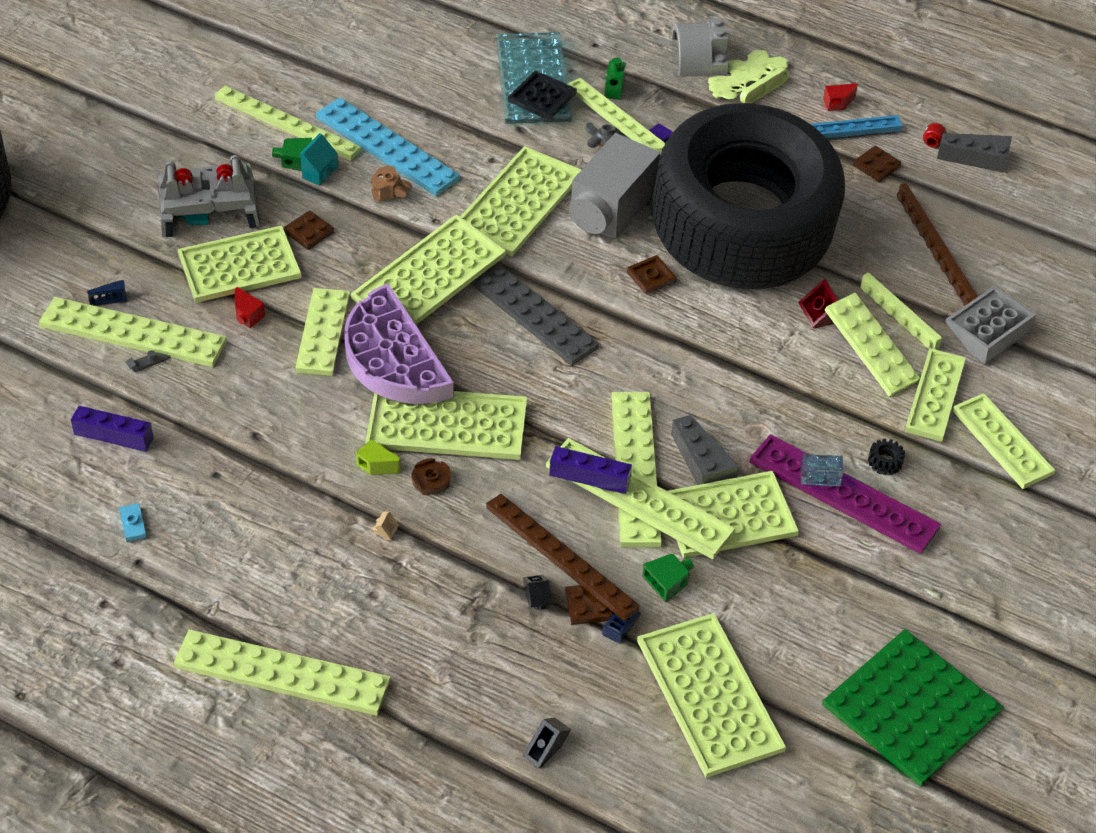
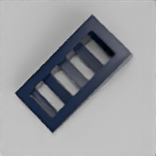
M124 280L115 281L87 291L89 304L93 306L127 302Z
M636 612L632 617L628 618V621L622 620L614 613L603 626L602 635L621 644L640 617L641 612Z

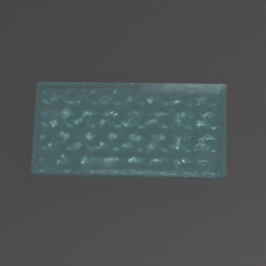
M560 32L496 34L505 124L572 121L570 101L550 121L508 102V96L535 70L567 84Z

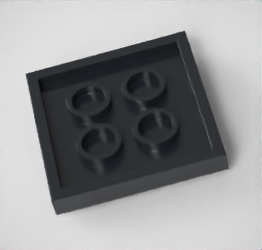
M535 70L508 96V102L550 121L577 94V88Z

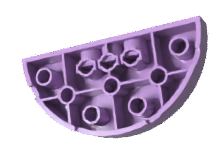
M389 284L368 293V297L363 301L360 300L354 306L345 325V351L352 373L365 387L380 396L404 403L425 404L454 398L452 379Z

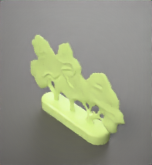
M754 50L747 55V61L729 60L728 65L730 67H728V72L731 73V76L710 77L708 80L710 84L709 90L713 92L712 95L715 98L724 97L728 100L736 98L737 92L742 91L740 101L752 104L788 80L790 73L786 68L788 67L787 62L789 60L781 56L769 58L767 51ZM749 81H756L752 85L746 87V84ZM740 86L742 89H733L732 87Z

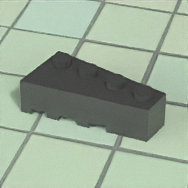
M943 133L937 159L1004 173L1012 136Z
M691 415L673 419L671 435L697 485L737 478L739 466Z

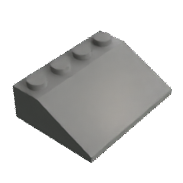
M993 286L949 316L945 322L967 351L983 364H986L1031 332L1036 314Z

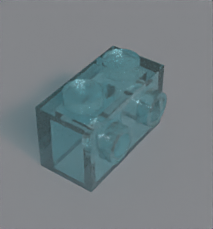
M803 454L800 467L801 484L840 486L843 476V457Z

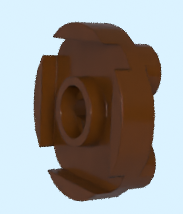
M432 458L421 460L415 465V469L411 473L412 483L422 495L427 496L439 493L450 486V468L443 461L441 463L436 462ZM428 474H431L432 476H435V477H434V478H428Z

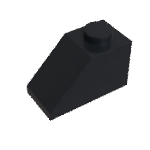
M543 574L523 577L528 605L531 608L534 607V610H542L547 608L546 605H552L549 580Z
M555 717L543 719L522 756L538 768H541L562 747L571 729Z

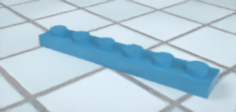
M898 115L811 124L827 139L902 131L903 127Z

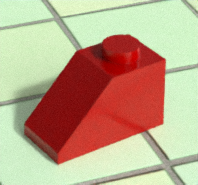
M858 84L825 86L823 100L827 110H844L856 98Z
M236 287V319L239 323L251 328L265 317L264 303Z

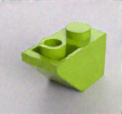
M372 439L355 452L356 465L370 475L398 474L401 472L399 456L391 453L382 444Z

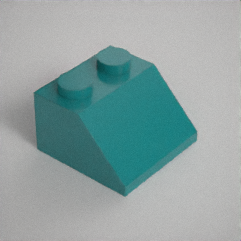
M320 133L300 153L302 179L318 186L326 181L339 166L338 153Z

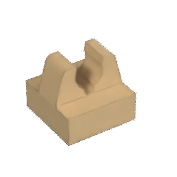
M386 511L382 512L380 518L376 520L377 523L372 527V530L376 535L382 536L384 540H391L399 524L391 513Z

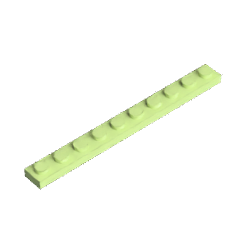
M579 78L568 83V85L577 88L575 96L631 140L662 152L665 145L662 140L583 79Z
M224 86L215 94V100L299 138H312L313 140L320 133L339 156L350 161L361 152L359 145L230 87Z

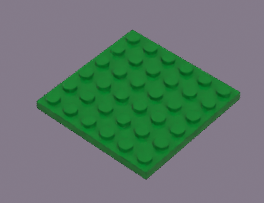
M906 629L892 639L822 702V705L920 787L998 716L1004 708L1003 705Z

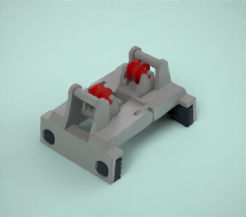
M233 155L230 157L231 165L220 164L219 166L201 167L199 170L197 168H181L176 170L174 162H167L164 172H158L162 237H173L172 216L211 213L214 210L220 212L245 209L249 228L260 227L255 182L250 163L243 164L240 156Z

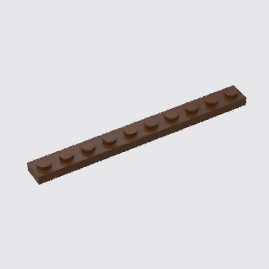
M907 183L900 184L899 192H897L898 201L903 205L905 212L911 218L912 224L916 226L919 235L926 242L927 248L931 250L942 272L945 273L949 283L954 287L956 295L960 297L964 306L978 297Z
M499 494L486 503V509L622 620H627L639 611L640 605L504 495Z

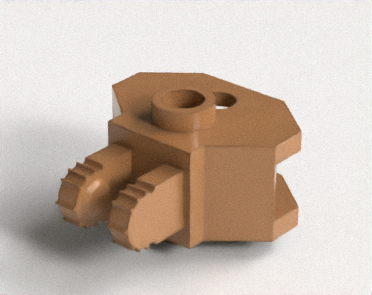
M389 165L379 168L371 179L373 198L380 202L389 198L394 199L395 196L406 198L407 191H410L413 187L410 182L400 179V175L396 173L395 167Z

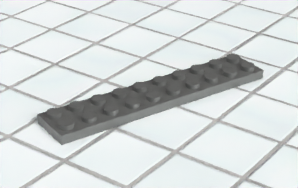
M498 262L470 283L571 366L599 348V343Z

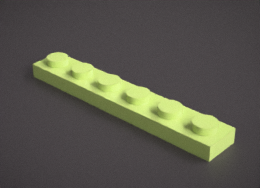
M869 272L864 274L860 288L884 308L888 314L894 317L900 325L904 326L914 337L922 342L925 347L939 350L942 337Z

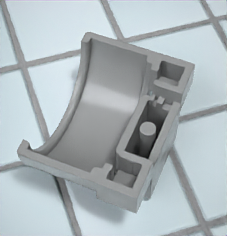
M714 18L707 19V22L675 23L673 25L671 37L672 40L675 37L678 39L679 76L727 75L728 61L726 51L728 37L724 19Z

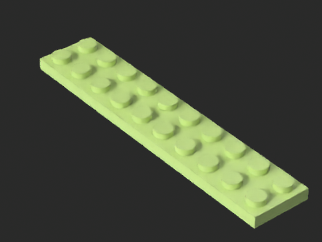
M58 297L53 298L39 321V326L42 328L145 352L154 350L155 352L170 355L171 358L209 367L215 365L227 342L226 336Z
M612 392L615 460L632 464V473L657 486L650 392ZM618 507L621 547H661L660 530Z
M570 438L561 446L562 448L603 457ZM550 459L546 462V468L550 469ZM634 473L631 474V481L626 494L573 482L711 559L715 558L735 532L734 527Z
M188 630L173 663L174 668L375 716H378L390 683V676L194 630Z

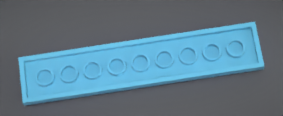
M340 97L316 112L318 120L359 145L385 164L395 167L396 171L436 197L460 180V174Z

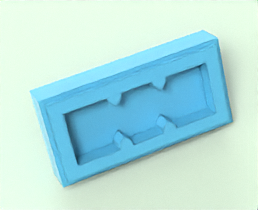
M139 503L119 507L126 542L147 538Z

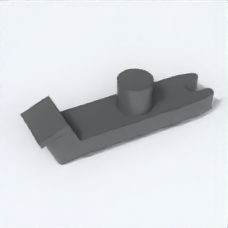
M150 350L145 357L136 360L131 357L125 362L130 370L132 369L133 372H137L168 360L171 356Z

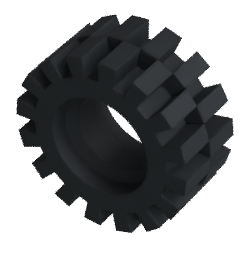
M879 439L876 443L872 444L868 461L869 466H872L873 470L878 469L877 473L880 474L882 471L884 472L883 475H887V472L893 475L894 472L897 473L899 469L901 470L905 458V450H903L902 445L898 446L899 443L897 441L892 443V439L889 442L883 439L881 442ZM886 454L893 459H884L880 455Z

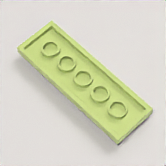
M313 288L296 362V373L333 376L350 291Z
M856 293L826 307V313L889 397L919 381L920 377Z
M929 348L904 432L942 442L966 357Z
M984 393L953 407L952 412L1022 489L1054 475L1055 469Z

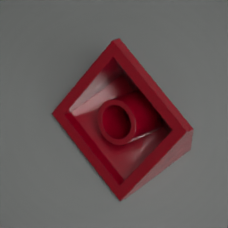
M824 279L798 303L813 328L835 324L825 309L839 300L827 280Z

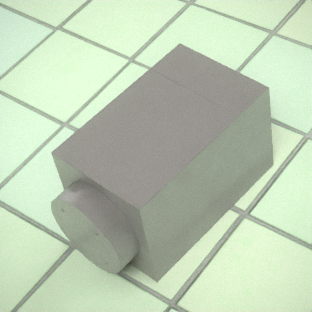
M615 133L572 180L570 219L588 233H604L616 239L653 196L661 152Z

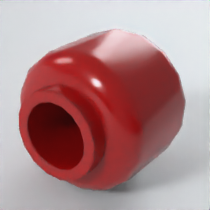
M939 123L929 124L923 134L924 143L932 148L940 147L942 135L947 133L946 128Z

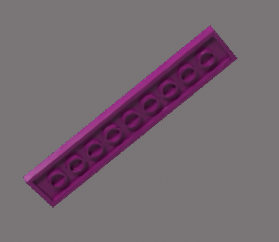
M771 434L750 457L749 463L766 472L773 471L775 477L919 554H922L940 529L941 524Z

